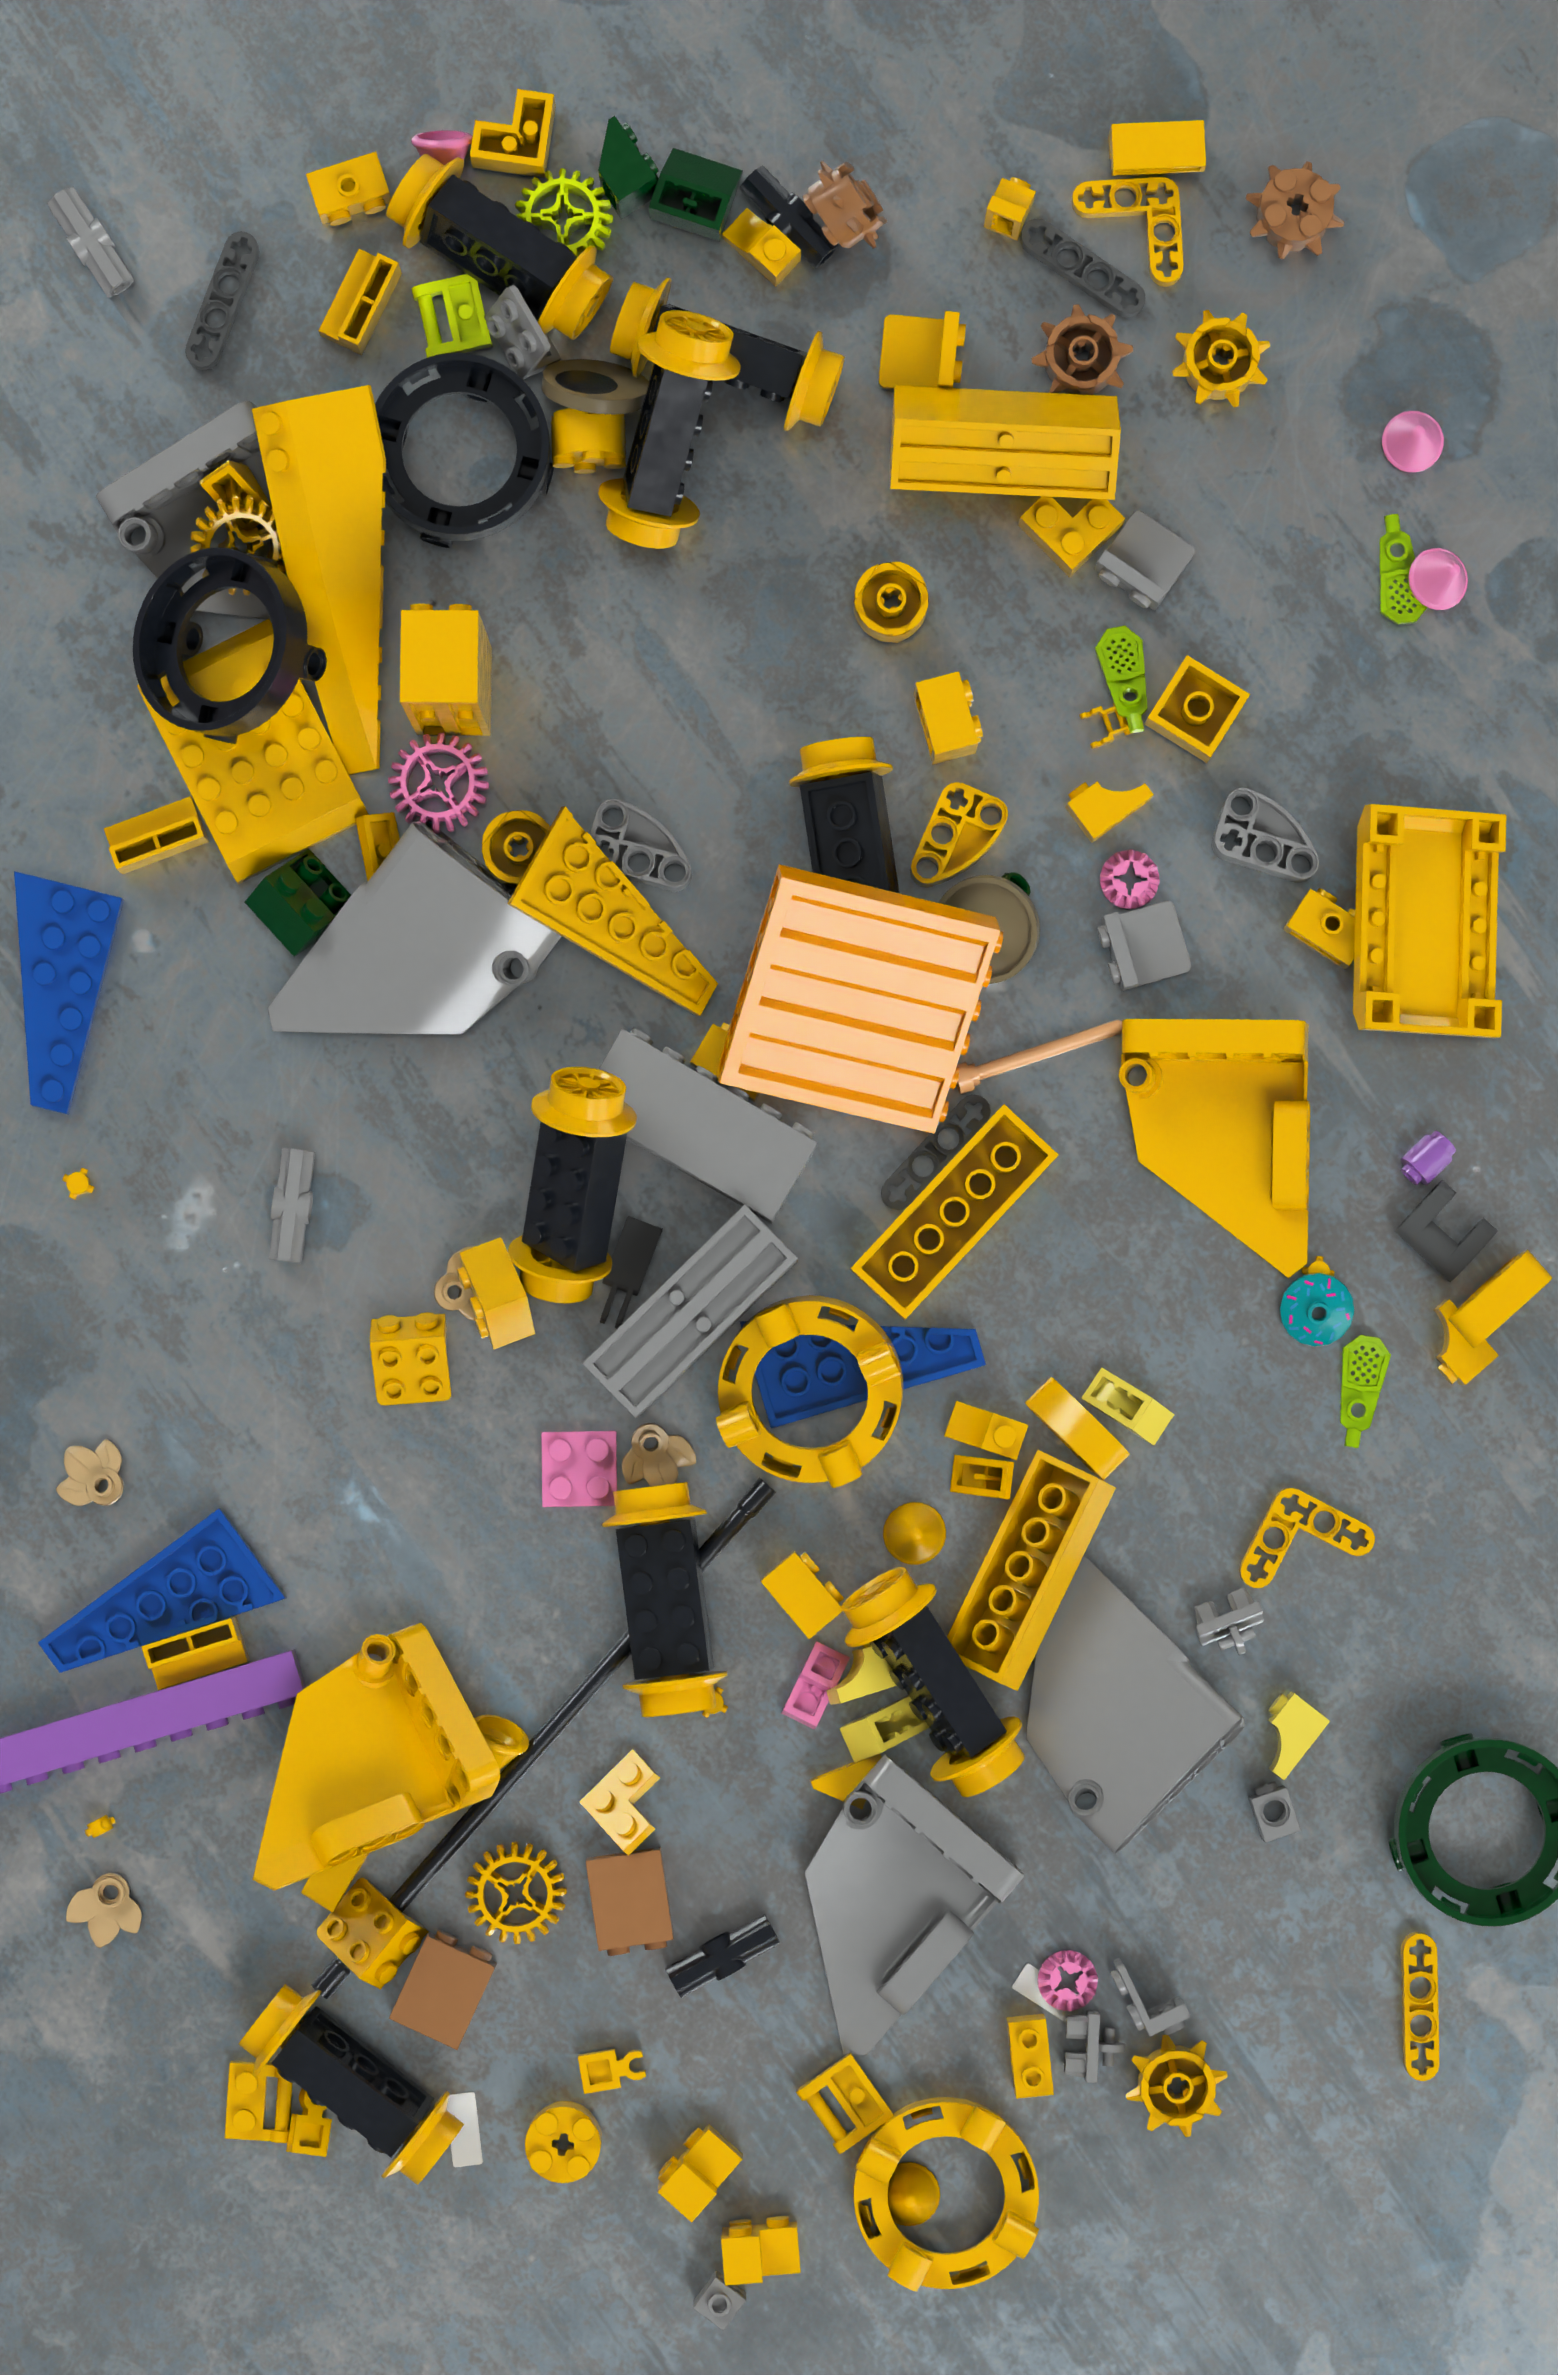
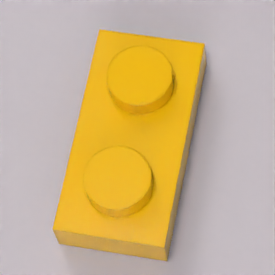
M395 812L362 815L355 818L367 881L370 880L400 840Z

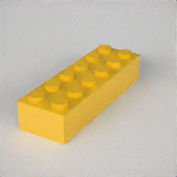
M1003 1104L858 1259L850 1270L905 1320L1059 1154Z
M1037 1450L947 1635L948 1640L966 1667L1016 1691L1019 1690L1116 1487Z

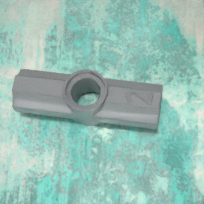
M75 188L63 189L55 194L47 203L50 211L68 235L66 239L82 264L88 266L106 296L109 298L119 295L128 289L134 282L131 273L115 252V245L97 218H93Z
M282 1148L278 1187L274 1188L271 1205V1220H273L269 1259L302 1263L306 1224L310 1222L313 1204V1191H310L315 1152Z

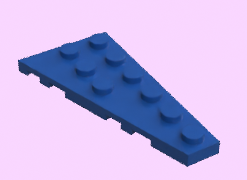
M14 871L30 1104L35 1107L69 1115L124 899Z
M739 1321L741 1328L747 1321ZM846 1325L850 1329L855 1330L856 1325ZM880 1326L890 1338L899 1357L903 1374V1390L986 1365L976 1329ZM799 1335L783 1344L772 1347L761 1359L755 1371L771 1429L868 1399L867 1382L860 1370L856 1357L842 1344L824 1336Z
M219 1508L39 1641L38 1644L59 1673L286 1599L287 1597L223 1510Z

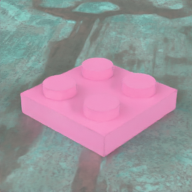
M617 1431L541 1432L542 1507L615 1506L613 1491H617Z

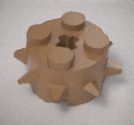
M821 161L822 170L818 171L820 180L808 188V193L802 197L808 209L814 215L818 213L825 223L822 227L824 235L833 246L839 243L843 248L850 249L864 239L873 249L876 248L875 240L879 238L876 230L887 223L884 217L878 216L883 211V208L876 195L864 179L862 181L854 179L850 174L854 171V167L850 163L844 162L833 170L824 161Z
M1306 161L1301 169L1292 168L1281 171L1274 165L1269 166L1270 181L1267 183L1263 193H1248L1246 195V200L1257 207V223L1249 232L1251 237L1266 236L1267 241L1278 248V258L1284 259L1289 251L1298 252L1303 248L1309 249L1316 256L1322 254L1321 239L1326 229L1343 227L1345 223L1333 214V197L1341 189L1338 183L1329 184L1320 175L1312 172V163ZM1292 205L1300 207L1299 215L1291 214Z
M1076 304L1073 305L1071 317L1065 318L1057 326L1046 322L1041 324V328L1048 337L1046 349L1032 357L1031 361L1033 365L1045 368L1049 379L1052 381L1049 393L1064 391L1068 394L1094 395V393L1100 392L1108 384L1122 388L1124 383L1116 370L1119 360L1133 352V346L1118 342L1117 334L1112 328L1116 318L1113 314L1108 315L1104 319L1090 314L1085 316L1080 305ZM1084 350L1088 351V361L1085 359L1079 361L1075 358L1076 353L1074 351L1077 353H1082Z

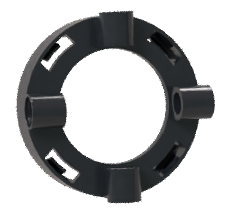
M471 353L435 355L418 361L404 369L393 378L378 397L375 408L386 457V470L388 469L395 488L405 500L399 504L392 495L396 493L387 477L383 476L382 492H385V503L399 519L419 531L420 540L435 546L452 548L453 541H471L494 535L520 519L531 508L539 494L547 495L554 467L550 460L551 446L546 418L531 388L522 378L505 365L493 359ZM436 368L441 378L423 384L407 396L402 387L405 383L410 381L413 385L429 376L428 370ZM462 394L474 401L495 405L507 417L516 437L517 455L509 479L493 496L473 505L450 506L428 498L412 483L403 463L402 450L407 438L409 423L425 405L446 395ZM522 394H525L522 403L530 417L534 418L537 416L539 427L532 431L523 410L514 400ZM512 504V507L506 511L505 509Z
M207 548L180 558L168 567L155 581L142 603L136 620L133 635V663L142 693L161 717L178 727L204 734L203 737L236 744L238 735L259 727L279 711L293 692L298 679L318 681L323 676L327 664L326 654L323 649L307 644V622L301 599L290 580L277 568L278 561L258 555L246 554L230 548ZM206 568L209 575L200 579L184 593L182 590L184 584L196 573ZM231 588L245 589L261 600L270 615L274 634L271 659L265 673L250 691L230 701H210L194 689L184 670L182 654L188 656L195 655L200 650L203 642L201 626L189 620L196 609L213 594ZM165 675L171 689L180 700L174 707L169 702L160 679Z

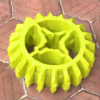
M561 168L559 170L560 178L553 179L551 171L547 170L545 172V183L542 184L537 177L532 179L535 191L525 187L521 190L523 197L527 201L517 200L515 202V208L522 212L515 216L524 222L528 221L535 226H542V229L555 232L558 242L566 245L577 258L591 245L596 247L597 250H604L605 244L599 237L610 238L611 230L604 225L613 223V215L605 213V211L611 208L610 200H600L605 194L604 189L597 187L591 190L594 185L592 177L589 176L583 183H580V171L575 170L572 178L568 179L566 169ZM569 193L585 200L593 212H584V209L573 207L569 203ZM557 194L556 202L552 207L541 209L540 213H535L543 200ZM562 204L565 206V212L568 213L563 235L561 225L558 223L560 213H562ZM586 225H592L585 237L570 245V236L573 232L585 229Z

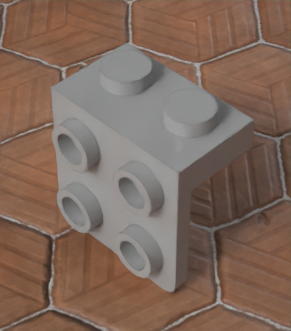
M515 285L507 287L484 318L490 334L498 340L504 350L509 366L517 372L520 378L526 379L544 371L548 365L558 362L562 358L547 333L544 334L518 288Z
M1135 511L1108 550L1105 549L1098 559L1094 570L1099 572L1098 577L1106 584L1114 588L1119 586L1128 592V597L1144 609L1150 607L1156 611L1194 556L1195 550L1192 545L1144 512Z
M1164 901L1123 914L1115 912L1102 917V926L1097 927L1099 939L1103 948H1109L1112 962L1108 963L1109 973L1113 984L1119 983L1121 992L1181 975L1191 969V961L1172 902Z
M1120 1958L1113 1961L1116 1970L1110 1972L1121 1995L1129 1994L1133 2004L1126 2007L1138 2031L1145 2028L1151 2037L1161 2031H1164L1165 2035H1170L1186 2026L1184 2020L1191 2016L1185 2003L1179 1996L1146 2011L1125 1965Z

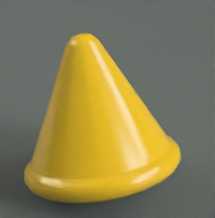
M921 1502L903 1504L893 1510L885 1521L883 1527L884 1544L888 1552L900 1562L909 1565L926 1563L934 1559L944 1546L946 1540L945 1522L939 1512L928 1504Z
M481 1715L474 1718L497 1761L499 1770L528 1749L529 1739L527 1734L514 1722L495 1715Z
M899 2163L890 2178L888 2186L890 2213L894 2222L899 2225L916 2226L931 2218L939 2205L940 2187L938 2181L929 2169L918 2163Z

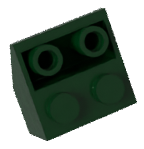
M613 116L608 120L598 173L600 187L604 189V195L610 200L612 207L622 220L651 201L658 181L656 173L659 170L647 152L643 155L639 152L636 145L638 139L628 123L625 122L621 125L617 118Z
M673 148L660 173L649 205L650 219L720 242L743 170Z
M308 848L264 877L244 903L295 957L318 941L351 894Z

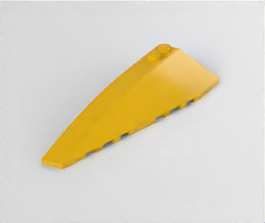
M371 385L252 408L287 577L301 599L306 616L307 644L323 649L327 658L325 672L318 681H315V685L333 745L349 775L380 769L381 721L378 719V700H381V685H378L379 663H382V647H379V629L383 628L384 566L381 565V546H384L385 530H382V508H385V492H382L383 473H386V457Z

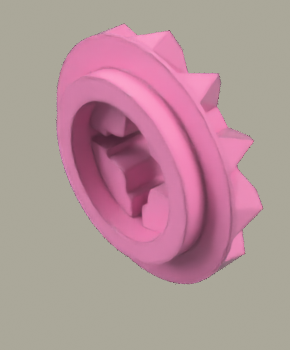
M1133 849L1117 852L1105 862L1100 874V885L1103 894L1112 904L1123 909H1136L1146 905L1155 896L1160 882L1157 865L1147 854ZM1132 864L1134 875L1140 877V879H1146V881L1135 883L1133 889H1131V895H1128L1126 883L1120 881V879H1114V877L1125 875L1129 865Z
M1071 1950L1056 1952L1049 1956L1040 1967L1038 1973L1039 1991L1043 1999L1058 2010L1074 2011L1086 2006L1096 1994L1098 1976L1095 1967L1086 1956L1079 1952ZM1058 1967H1061L1068 1974L1082 1972L1074 1981L1075 1989L1078 1992L1077 1995L1067 1987L1057 1991L1054 1990L1062 1981Z

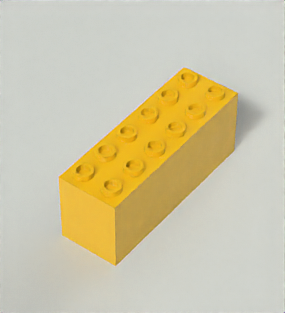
M894 385L890 448V489L1115 500L1121 434L1117 396Z
M411 604L410 610H401L400 703L416 735H438V733H444L445 736H491L492 647L479 611L472 610V606L468 604L449 605V610H433V605Z

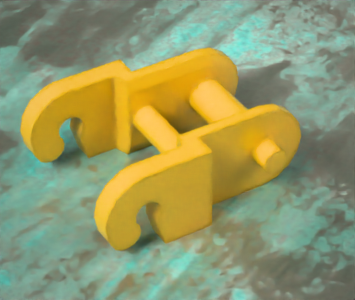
M1115 705L1106 710L1099 706L1087 713L1079 714L1081 720L1099 714L1100 717H1103L1106 725L1107 737L1101 739V741L1091 743V749L1113 742V736L1124 733L1125 736L1130 734L1126 718L1118 715ZM1113 712L1116 713L1121 727L1113 730L1108 718V714Z

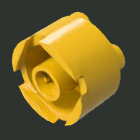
M571 408L555 411L553 416H551L553 467H574V473L577 474L595 473L596 466H604L608 469L626 467L624 414H596Z
M902 562L877 564L866 570L860 577L854 594V615L863 631L874 639L892 643L901 642L916 633L925 620L929 602L928 590L923 577L913 567ZM893 595L898 597L897 605L899 607L892 606L890 609L884 607L885 600L883 597L890 599Z
M526 810L505 812L495 817L486 827L482 837V856L490 873L501 883L511 888H516L550 828L549 824L538 814ZM526 842L528 853L525 856L519 854L517 857H513L514 851L511 846L514 843L522 845Z
M557 2101L546 2106L532 2119L526 2134L525 2151L531 2168L541 2177L556 2183H569L584 2178L593 2169L598 2160L602 2146V2131L593 2114L579 2103ZM561 2134H567L568 2141L574 2143V2145H568L566 2150H562L559 2148V2143L554 2142V2140H559Z

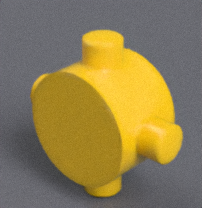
M81 1168L80 1172L63 1176L62 1181L66 1182L67 1189L70 1191V1198L76 1199L77 1195L93 1192L94 1186L91 1185L90 1179L87 1176V1169Z
M1316 1256L1315 1262L1311 1263L1308 1267L1302 1268V1274L1306 1275L1323 1273L1334 1276L1335 1271L1330 1270L1329 1266L1323 1262L1324 1257Z
M716 1687L714 1691L716 1708L703 1710L702 1715L706 1718L710 1714H715L719 1711L725 1713L728 1709V1706L724 1705L721 1695L723 1689L720 1687Z
M105 1815L87 1824L86 1836L92 1835L95 1838L113 1829L114 1817L108 1818Z

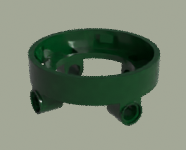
M1472 1733L1441 1741V1749L1424 1760L1412 1773L1397 1803L1394 1817V1837L1388 1839V1843L1398 1872L1403 1871L1417 1892L1431 1905L1446 1915L1462 1922L1495 1927L1519 1923L1536 1916L1558 1899V1883L1554 1888L1543 1883L1558 1859V1768L1538 1752L1505 1739L1475 1738ZM1508 1749L1519 1752L1517 1758L1528 1762L1534 1767L1540 1763L1542 1767L1538 1775L1524 1764L1504 1757ZM1479 1772L1501 1773L1514 1778L1524 1785L1534 1796L1539 1815L1544 1824L1543 1845L1533 1866L1518 1880L1499 1884L1488 1889L1465 1885L1447 1874L1434 1856L1429 1839L1430 1816L1439 1796L1456 1780ZM1427 1776L1430 1777L1429 1781L1424 1786L1422 1782L1425 1780ZM1412 1802L1415 1803L1413 1812L1409 1811ZM1558 1871L1554 1876L1556 1881H1558ZM1435 1886L1450 1897L1467 1903L1468 1906L1465 1912L1461 1913V1906L1442 1896L1441 1900H1438L1433 1896L1432 1892Z

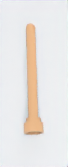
M1114 1020L975 1066L974 1063L967 1065L966 1062L957 1064V1067H959L957 1089L961 1095L975 1090V1086L981 1084L980 1080L1122 1033V1021Z

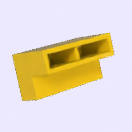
M1204 120L1111 124L1108 142L1112 176L1205 171Z
M358 249L318 330L320 336L359 355H363L402 275L399 262L380 253L374 256Z
M191 796L104 828L116 869L122 875L209 842L194 799Z
M237 1616L141 1646L147 1667L152 1669L158 1690L250 1661Z

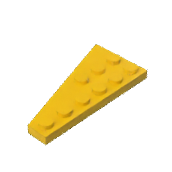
M562 806L511 896L508 905L694 1015L701 1016L718 985L717 981L692 952L683 946L672 933L673 930L665 921L658 917L648 901L617 865L610 861L596 845V841L592 836L583 830L567 807Z

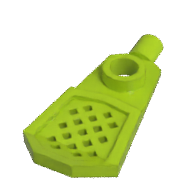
M1399 514L1384 516L1386 534L1380 538V614L1397 625L1415 623L1427 607L1411 596L1412 591L1409 586L1408 576L1411 564L1415 559L1411 539L1408 534L1401 531ZM1391 546H1401L1403 548V555L1401 557H1394L1390 552Z
M1126 626L1108 628L1095 647L1098 661L1118 715L1127 718L1130 734L1145 731L1142 715L1148 710L1143 641ZM1126 693H1134L1137 698L1134 701H1127L1123 696Z
M1360 1335L1342 1347L1340 1423L1347 1429L1344 1446L1359 1448L1361 1432L1371 1426L1391 1357L1381 1339L1377 1337ZM1355 1403L1362 1404L1365 1409L1363 1416L1359 1418L1354 1417L1351 1413V1408Z

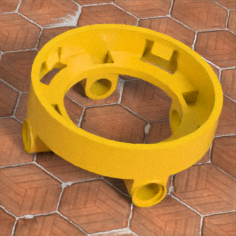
M806 1295L787 1298L765 1307L750 1318L738 1331L727 1350L720 1369L718 1380L720 1415L716 1417V1423L728 1448L737 1446L756 1466L786 1480L802 1483L829 1481L832 1488H837L854 1481L863 1474L861 1471L862 1467L869 1463L885 1446L892 1435L899 1417L903 1399V1374L896 1349L885 1331L874 1319L845 1301L825 1296ZM821 1307H830L829 1314L841 1317L847 1321L850 1316L858 1319L855 1330L837 1321L818 1317ZM799 1335L824 1336L845 1346L856 1357L860 1370L867 1382V1405L858 1425L846 1437L828 1446L804 1448L782 1441L765 1427L754 1406L752 1384L756 1368L761 1359L772 1347L783 1344ZM742 1345L748 1349L739 1365L736 1380L733 1382L729 1380L730 1369L735 1370L738 1358L742 1352L738 1346ZM884 1401L890 1402L894 1406L887 1408L880 1425L884 1429L879 1437H876L872 1433L881 1418Z
M955 2097L929 2098L911 2103L894 2112V2117L874 2130L860 2153L853 2180V2197L857 2222L869 2248L889 2269L887 2276L898 2284L915 2292L918 2291L920 2285L936 2289L968 2287L995 2276L1017 2256L1024 2259L1030 2251L1039 2231V2228L1035 2226L1039 2206V2188L1035 2167L1025 2143L1016 2130L991 2109L979 2103ZM940 2106L943 2118L923 2121L906 2129L903 2121L904 2116L911 2114L914 2120L933 2114L932 2107ZM935 2137L962 2138L977 2148L984 2150L996 2163L1004 2183V2205L994 2229L977 2245L955 2253L932 2252L911 2242L895 2224L888 2205L889 2181L899 2160L915 2145ZM1013 2154H1022L1018 2162L1023 2179H1029V2190L1022 2191L1019 2173L1011 2157ZM871 2198L873 2216L881 2235H873L870 2227L874 2225L870 2217L868 2205H862V2200ZM984 2261H987V2264L981 2267L977 2266L983 2263ZM959 2271V2274L950 2275L949 2272Z

